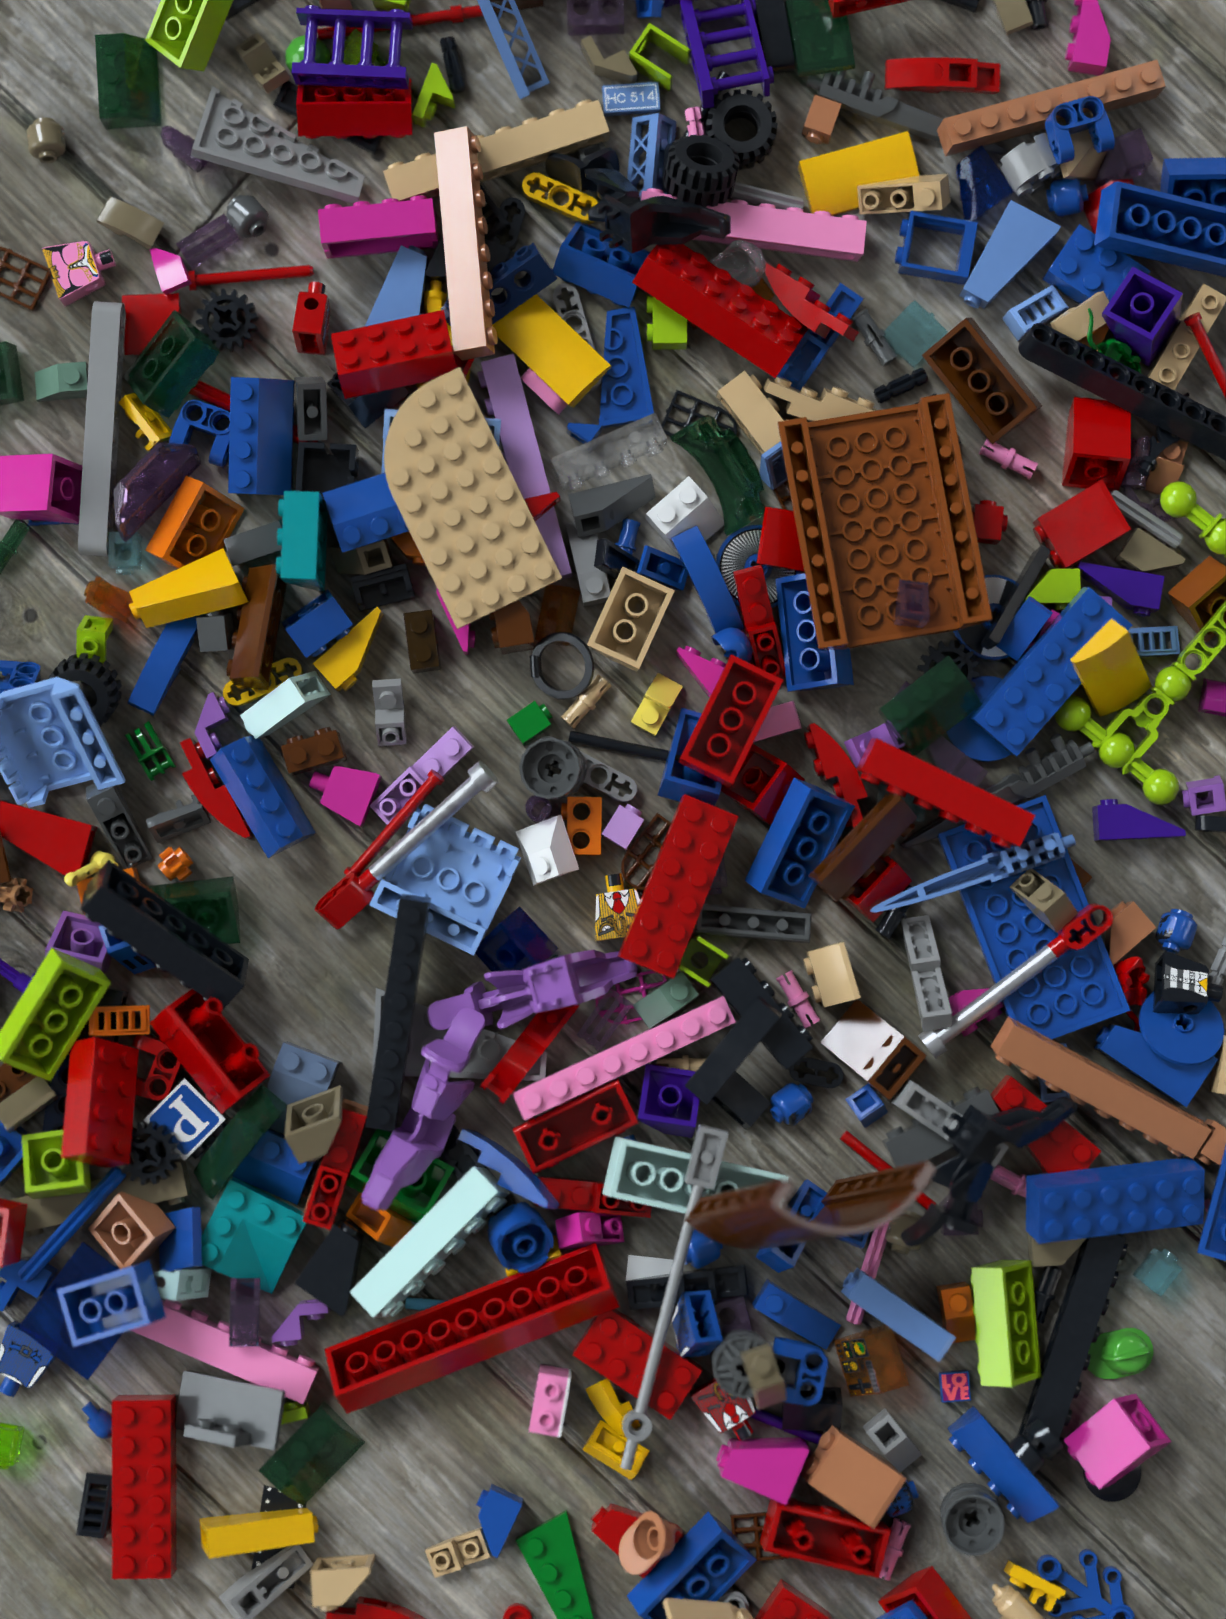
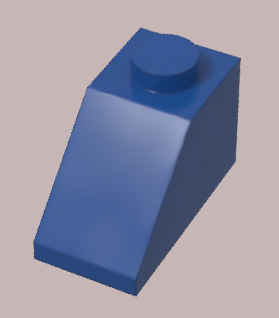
M491 1484L489 1491L483 1489L476 1506L480 1507L478 1517L491 1554L498 1558L523 1504V1498L494 1484Z

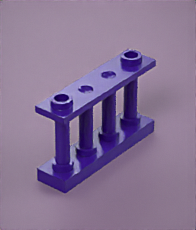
M680 0L682 26L687 46L691 50L690 58L702 108L714 107V95L718 94V91L761 83L764 97L770 96V84L774 83L772 66L767 67L756 27L754 16L757 15L755 0H741V4L704 11L694 9L692 0ZM744 16L746 24L744 27L707 34L704 31L699 32L698 29L701 23ZM749 38L752 49L711 57L710 54L704 53L707 45ZM755 60L757 72L721 79L710 77L709 72L712 71V68Z
M314 5L296 8L300 25H306L304 60L292 62L291 73L296 85L409 89L408 72L406 67L400 65L402 30H413L410 12H405L401 9H392L389 12L321 9ZM318 26L334 27L332 61L329 64L315 62ZM346 27L363 28L360 63L357 65L343 63ZM374 28L391 29L389 62L385 66H374L371 64Z

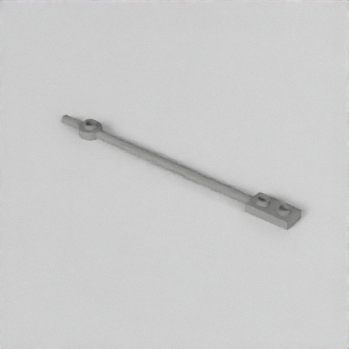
M702 1124L698 1125L684 1179L685 1183L693 1185L685 1218L702 1197L704 1188L714 1190L728 1137L727 1130ZM685 1218L635 1410L626 1413L622 1420V1429L627 1437V1442L620 1467L626 1470H632L638 1443L648 1438L652 1431V1423L646 1412L694 1230L685 1221ZM634 1420L642 1422L638 1428L632 1427L631 1423Z

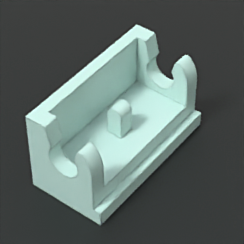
M204 1267L175 1270V1272L165 1270L155 1272L154 1275L156 1277H163L166 1282L164 1288L157 1287L160 1298L179 1301L208 1297L212 1269Z

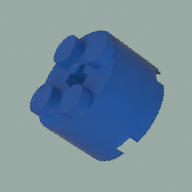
M520 1202L516 1205L508 1206L492 1216L488 1221V1240L503 1267L508 1270H518L519 1273H526L539 1268L548 1259L547 1254L550 1248H553V1236L540 1213L528 1203Z

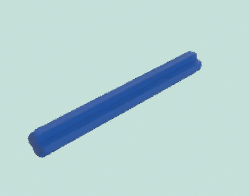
M113 1167L19 1270L18 1275L24 1281L29 1283L40 1273L124 1180L126 1174H122L121 1168Z

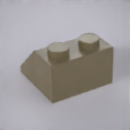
M341 1085L287 1105L285 1139L299 1164L318 1160L327 1154L342 1119L343 1089Z

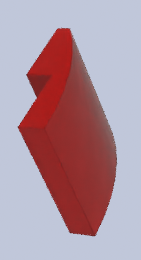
M164 293L122 295V303L125 304L126 309L125 355L183 352L180 293H170L167 295Z
M765 507L756 564L805 573L793 511Z

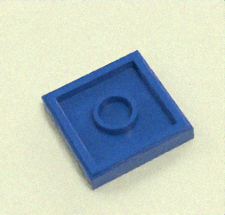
M190 1207L165 1213L176 1228L159 1246L160 1271L175 1272V1270L201 1267L200 1207Z

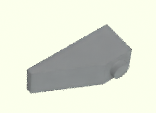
M575 522L567 523L566 529L583 607L606 603L611 593L607 574L594 567L598 540L597 533L578 537Z
M300 1545L288 1546L238 1579L219 1598L234 1619H253L314 1564Z

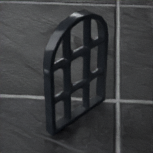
M676 390L672 402L666 410V415L659 432L696 447L701 451L715 454L724 452L731 447L736 439L737 426L732 415L721 407L714 406ZM678 394L695 401L693 408L690 407L688 409L676 404L675 400ZM699 404L716 410L715 418H709L696 412ZM672 407L690 414L687 422L682 423L668 417ZM721 413L729 417L733 427L718 421ZM693 417L695 419L698 417L712 423L709 432L706 431L705 433L691 427L690 424ZM666 421L684 428L681 436L663 430ZM719 426L734 433L730 443L712 436L715 427L718 428ZM687 431L705 437L703 446L685 439ZM709 441H715L725 447L714 450L707 448Z

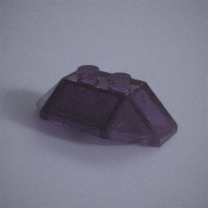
M158 442L118 482L113 490L115 524L123 541L127 542L180 487L185 476H190L201 465L196 447L189 444Z

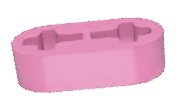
M530 367L520 377L558 415L568 405Z

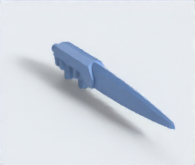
M1052 833L1021 844L1020 847L1015 846L1004 851L983 855V860L914 886L874 906L870 912L877 913L918 903L987 880H991L992 883L1065 857V849L1076 845L1074 836L1071 834L1060 838L1059 833Z

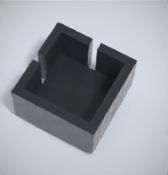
M299 442L296 491L319 492L324 499L323 492L357 482L355 476L358 477L359 465L357 445L330 443L332 454H328L325 443Z

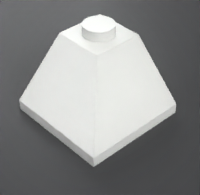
M557 815L515 831L533 886L579 870L562 815Z

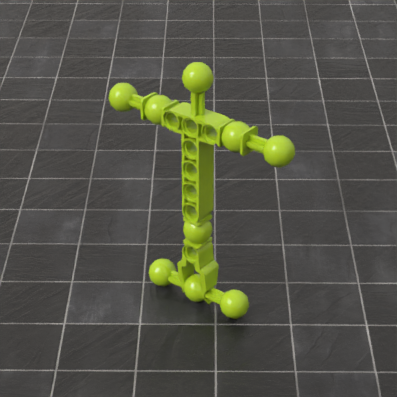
M1176 481L1168 484L1160 496L1161 507L1165 513L1171 517L1188 518L1202 530L1198 537L1205 539L1208 548L1216 554L1224 555L1226 558V518H1221L1223 516L1221 513L1213 517L1199 506L1195 490L1186 482ZM1226 601L1180 653L1177 662H1173L1171 666L1162 669L1155 678V687L1150 689L1152 693L1144 696L1132 709L1120 710L1105 729L1090 717L1091 710L1089 704L1079 696L1071 695L1054 714L1057 724L1062 729L1072 732L1080 730L1092 740L1094 749L1099 748L1100 759L1105 765L1111 768H1122V775L1130 772L1143 783L1144 796L1155 805L1171 803L1178 795L1180 785L1177 777L1172 772L1166 769L1153 770L1140 758L1157 740L1158 731L1156 728L1167 714L1169 706H1173L1175 702L1181 701L1188 696L1192 681L1196 680L1194 675L1204 671L1226 645V624L1223 621ZM1208 632H1213L1218 639L1216 646L1213 648L1207 647L1204 643V636ZM1189 654L1196 655L1199 660V665L1195 670H1190L1185 665V659ZM1152 698H1156L1161 702V710L1157 714H1151L1147 708V703ZM1128 716L1135 720V724L1138 727H1143L1147 732V735L1136 749L1128 735L1115 732Z

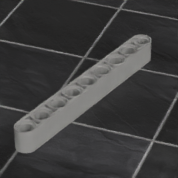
M94 301L92 306L78 533L79 554L86 556L109 557L112 550L120 404L118 402L121 400L126 320L124 303Z

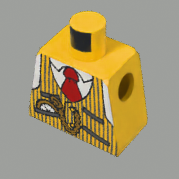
M622 873L606 875L607 893L596 894V941L625 937L639 904L640 898L636 888L624 890Z

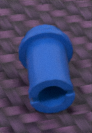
M623 519L619 540L615 545L631 555L633 552H636L637 548L634 546L641 523L632 519Z

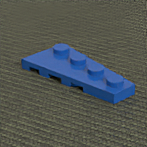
M635 306L607 311L604 359L612 367L602 376L599 425L602 428L653 420L655 415Z

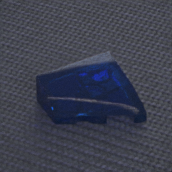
M982 145L956 165L957 180L960 186L959 196L960 201H962L964 214L963 220L977 221L986 215L991 208L1013 194L1011 186Z

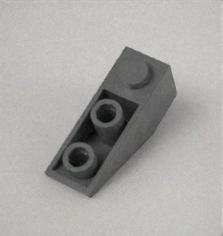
M648 474L568 494L578 537L607 531L653 500L656 496L652 475Z
M95 783L87 786V802L125 869L135 867L152 859V855L118 785L100 790L97 789Z

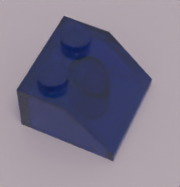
M519 906L481 941L475 954L492 972L523 970L545 962L558 950V947Z

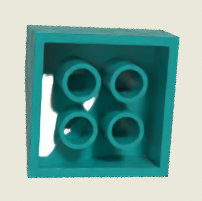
M284 491V499H279L278 514L279 517H282L283 528H278L277 544L282 546V555L276 559V574H281V579L285 583L324 592L328 509L319 492Z
M235 1177L231 1178L201 1236L202 1265L272 1294L308 1224L303 1222L305 1213L249 1183Z

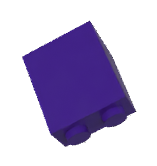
M1132 266L1102 312V317L1116 340L1127 344L1132 350L1131 354L1140 357V362L1150 367L1180 320L1183 293Z

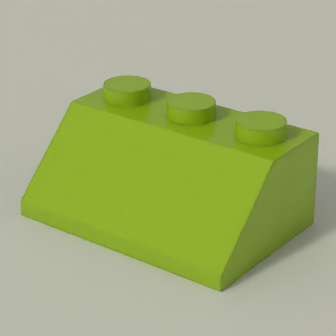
M161 0L145 41L178 67L205 71L233 0Z

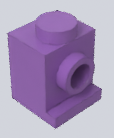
M1220 775L1210 779L1186 782L1187 790L1181 791L1184 808L1189 807L1192 816L1226 811L1224 785ZM1207 791L1206 796L1202 798L1197 796V793Z

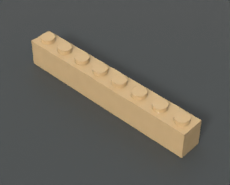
M584 100L577 103L575 108L566 111L563 108L550 112L548 117L541 119L537 117L529 118L523 121L520 126L514 128L510 126L502 127L496 130L495 134L487 137L478 135L481 151L477 153V157L483 171V179L481 181L485 182L545 162L551 153L566 155L599 142L609 141V129L599 100L593 102L591 100ZM430 153L420 154L415 157L414 161L405 164L404 162L393 163L388 166L387 170L383 171L391 198L398 199L399 201H409L414 196H426L427 199L440 196L436 153L432 155Z

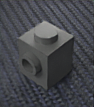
M222 609L196 618L200 652L232 649V637L235 631L233 612L223 613Z

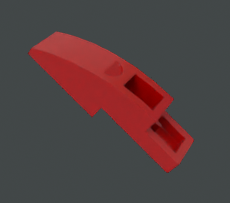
M928 57L888 59L885 63V89L929 93L954 91L997 94L1000 92V63L978 62V59Z
M768 263L765 264L763 268L774 293L797 320L823 338H826L832 329L854 342L859 331L851 327L853 321L840 313L836 317L829 314L831 308L818 301L821 295L812 290L815 286L813 283L801 276L796 281L790 277L793 272L779 263L776 268Z
M761 565L733 571L745 632L752 646L754 666L778 678H785L784 659L772 614L763 568Z
M809 724L807 726L808 732L804 733L808 748H814L817 758L813 760L817 776H822L824 781L835 778L836 783L832 784L835 796L855 806L845 826L846 828L850 827L852 830L863 819L858 805V800L868 797L863 782L855 766L840 745L817 724Z
M192 738L180 742L192 769L182 773L199 802L212 816L231 831L249 840L254 838L252 830L226 786L222 785L217 788L216 784L220 783V780L213 767L208 769L204 761L206 756L200 743H196Z
M342 1108L341 1123L327 1154L324 1155L320 1164L303 1222L331 1230L358 1151L367 1115Z
M537 1176L559 1202L558 1208L651 1218L652 1206L602 1194L605 1182ZM533 1202V1205H534V1206L542 1207V1206H540V1205H538V1204H536V1203Z
M361 1596L357 1600L356 1608L338 1606V1609L326 1612V1619H425L421 1615L392 1602Z

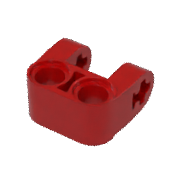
M149 1034L135 1035L132 1042L134 1047L156 1055L147 1079L137 1077L135 1094L157 1101L165 1099L176 1087L183 1070V1065L177 1059L175 1067L169 1068L166 1066L164 1056L172 1051L159 1038ZM156 1079H161L166 1083V1091L162 1095L157 1094L153 1089Z

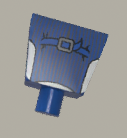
M710 1290L682 1292L672 1318L679 1354L681 1357L709 1355L723 1341Z
M17 1321L10 1323L0 1347V1374L5 1376L0 1386V1392L7 1396L15 1397L20 1385L27 1388L33 1387L60 1353L63 1345Z

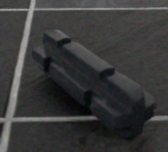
M452 36L440 39L442 53H444L443 59L449 79L450 91L452 93L463 92L465 84L463 77H461L462 70L458 52L456 51L455 38Z
M923 368L912 371L911 375L906 374L888 382L887 386L882 385L876 388L874 396L877 402L882 404L890 400L891 396L895 398L914 389L915 385L918 387L928 381L926 371Z

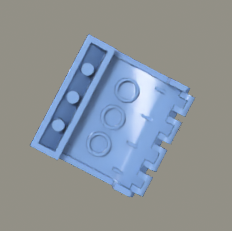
M55 677L0 693V773L6 784H12L8 788L17 805L26 803L31 808L45 804L49 791L90 780L94 781L98 790L125 783L122 771L78 684Z
M427 804L423 806L422 810L417 808L407 826L409 828L407 833L435 808ZM451 817L390 871L384 880L381 879L369 905L396 918L399 898L402 894L431 898L426 933L474 956L512 881L521 857L517 856L519 848L502 840L496 846L493 844L496 837L477 828H474L472 833L467 832L469 824Z

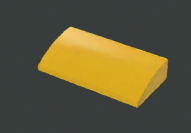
M908 131L801 160L798 164V171L810 212L814 214L816 211H826L831 213V216L859 209L858 185L919 176Z
M537 294L492 325L496 329L497 337L572 408L578 404L612 367Z
M1112 618L1070 659L1096 714L1100 717L1129 705L1152 687L1129 631Z

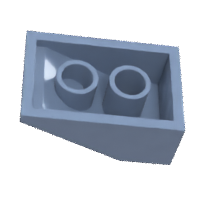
M288 1041L283 1042L272 1070L256 1123L285 1134L287 1105L331 1089L341 1062Z

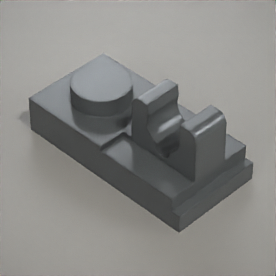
M194 794L191 795L192 803L184 806L180 799L176 802L177 809L161 812L156 816L146 819L148 829L157 843L211 823L207 812Z

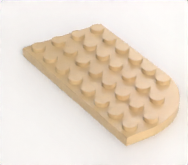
M456 368L433 379L416 390L400 407L389 428L384 450L385 474L393 499L456 628L459 629L561 580L562 577L461 368Z

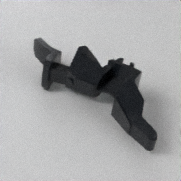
M604 148L586 156L584 161L560 153H551L545 160L546 172L552 179L571 184L581 192L586 190L591 192L597 191L601 201L588 210V220L605 222V231L599 234V239L603 242L607 238H612L613 240L609 241V248H616L621 245L633 254L650 245H679L691 241L700 235L724 239L726 235L731 233V217L727 214L666 196H656L640 201L638 189L620 173L619 159L612 148Z
M1061 1097L1041 1111L1019 1106L995 1114H986L970 1104L963 1116L957 1113L951 1114V1118L957 1120L956 1127L949 1129L944 1125L942 1130L949 1136L950 1144L959 1155L936 1166V1170L931 1176L934 1182L950 1188L949 1195L951 1198L947 1207L931 1203L925 1214L916 1223L902 1232L901 1238L903 1242L909 1247L917 1246L934 1235L943 1225L952 1230L968 1234L977 1232L979 1226L970 1217L974 1203H977L993 1173L994 1167L991 1164L994 1148L1003 1142H1010L1020 1149L1054 1131V1128L1077 1111V1104L1068 1097Z

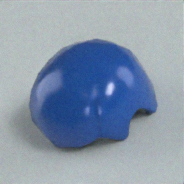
M729 627L711 636L713 643L721 645L726 651L725 657H730L732 654L750 663L752 659V646L748 636L738 628Z

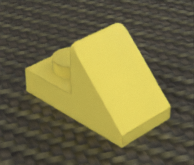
M658 673L648 688L631 723L656 737L683 686Z

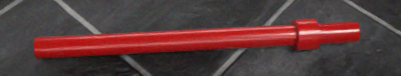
M461 5L450 6L449 10L411 15L413 27L452 21L455 24L464 22V19L483 17L479 5L463 8ZM334 27L317 29L318 39L334 38ZM346 27L345 37L362 34L363 28ZM374 28V32L391 30Z

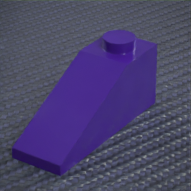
M1079 562L1074 566V569L1080 568V577L1108 597H1112V600L1125 609L1133 610L1134 615L1148 617L1150 613H1155L1159 610L1164 576Z
M1118 799L1100 800V805L1092 807L1094 841L1186 836V830L1128 804H1118Z

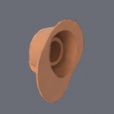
M653 1511L643 1513L621 1538L619 1558L626 1572L632 1575L642 1574L657 1560L669 1555L674 1548V1534L678 1530L677 1526L660 1518Z

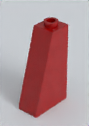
M0 801V831L2 838L64 876L87 865L97 826Z

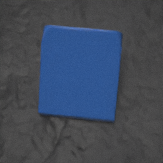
M568 423L567 434L587 448H591L602 432L601 425Z
M869 1084L845 1099L864 1128L888 1113L884 1103Z

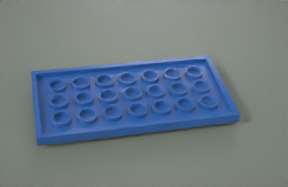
M1046 795L1016 805L1035 815L1022 844L1052 833H1059L1060 838H1062ZM965 824L937 835L951 871L983 860V855L1008 849L991 842L992 836L987 833L984 836H979L964 829ZM1066 848L1065 857L1032 869L1064 891L1077 912H1079L1089 904ZM1026 871L992 883L991 880H987L958 890L994 984L1058 936V933L1043 923L1010 888ZM1091 914L1092 924L1097 925L1093 914ZM1086 926L1082 928V929H1085V930H1087V931H1090V929L1087 928ZM1071 929L1069 931L1071 933L1069 939L1077 941L1076 934L1079 931ZM1101 935L1081 949L1071 948L1002 1001L1007 1017L1009 1016L1050 1039L1130 1011Z

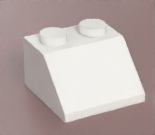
M689 476L646 513V521L677 555L678 553L671 537L697 525L706 542L726 524L710 499Z

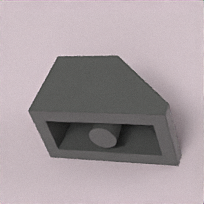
M294 377L298 440H327V396L324 378Z

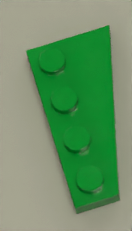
M567 1510L516 1537L515 1541L556 1618L594 1619Z

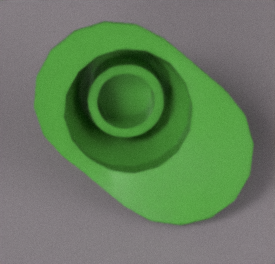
M1124 1328L1102 1333L1098 1336L1096 1343H1091L1088 1352L1091 1355L1088 1370L1102 1379H1117L1142 1372L1151 1363L1153 1357L1151 1340L1143 1331L1136 1328Z

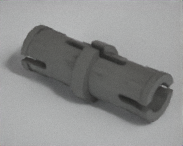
M865 309L854 316L852 320L866 339L864 341L866 346L872 348L882 367H884L898 356L885 339L886 333L884 330L878 328L868 313L869 311Z

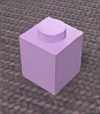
M629 804L625 808L619 805L604 829L602 836L626 850L644 822V819L640 817L642 812Z

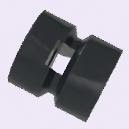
M1039 1418L1026 1427L1027 1434H1019L1007 1444L1032 1474L1045 1465L1044 1459L1046 1457L1053 1458L1064 1448ZM1036 1437L1045 1445L1039 1452L1031 1444V1441Z

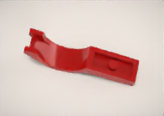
M579 1005L537 1013L480 1087L484 1090L487 1087L500 1098L499 1102L504 1104L578 1009Z

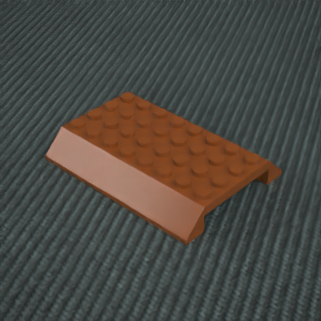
M950 393L922 397L918 404L812 422H807V417L777 423L818 649H850L956 631L992 620Z

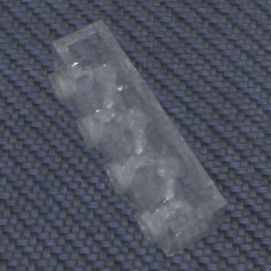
M655 412L551 458V466L562 490L569 488L570 491H575L585 486L584 481L593 477L596 480L602 479L610 475L613 468L620 465L622 468H627L637 463L638 457L645 454L648 457H652L661 453L664 450L663 446L667 444V437Z

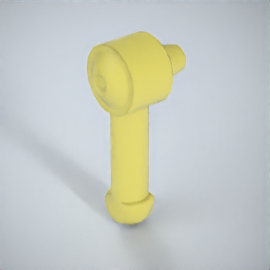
M96 851L92 855L89 864L74 872L67 873L64 881L68 886L73 887L78 885V882L99 872L108 860L117 866L118 863L115 862V857L112 854Z

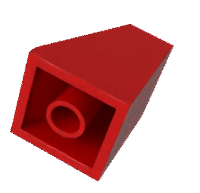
M1074 397L1068 414L1062 486L1087 489L1103 480L1109 491H1119L1131 460V413L1107 400Z
M1103 480L1095 483L1033 522L1035 526L1033 532L1040 543L1044 542L1046 547L1050 549L1048 559L1055 568L1059 567V569H1067L1119 540L1131 530Z

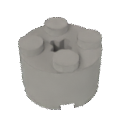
M1047 133L1034 136V143L1026 144L1023 142L1001 158L1000 161L1002 163H998L1007 182L1018 197L1028 192L1030 195L1035 194L1045 187L1044 181L1050 177L1054 179L1062 175L1060 165L1056 163L1050 148Z

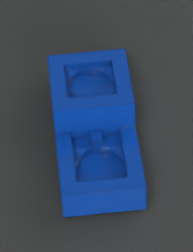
M1029 596L1013 617L996 647L1018 661L1053 612Z

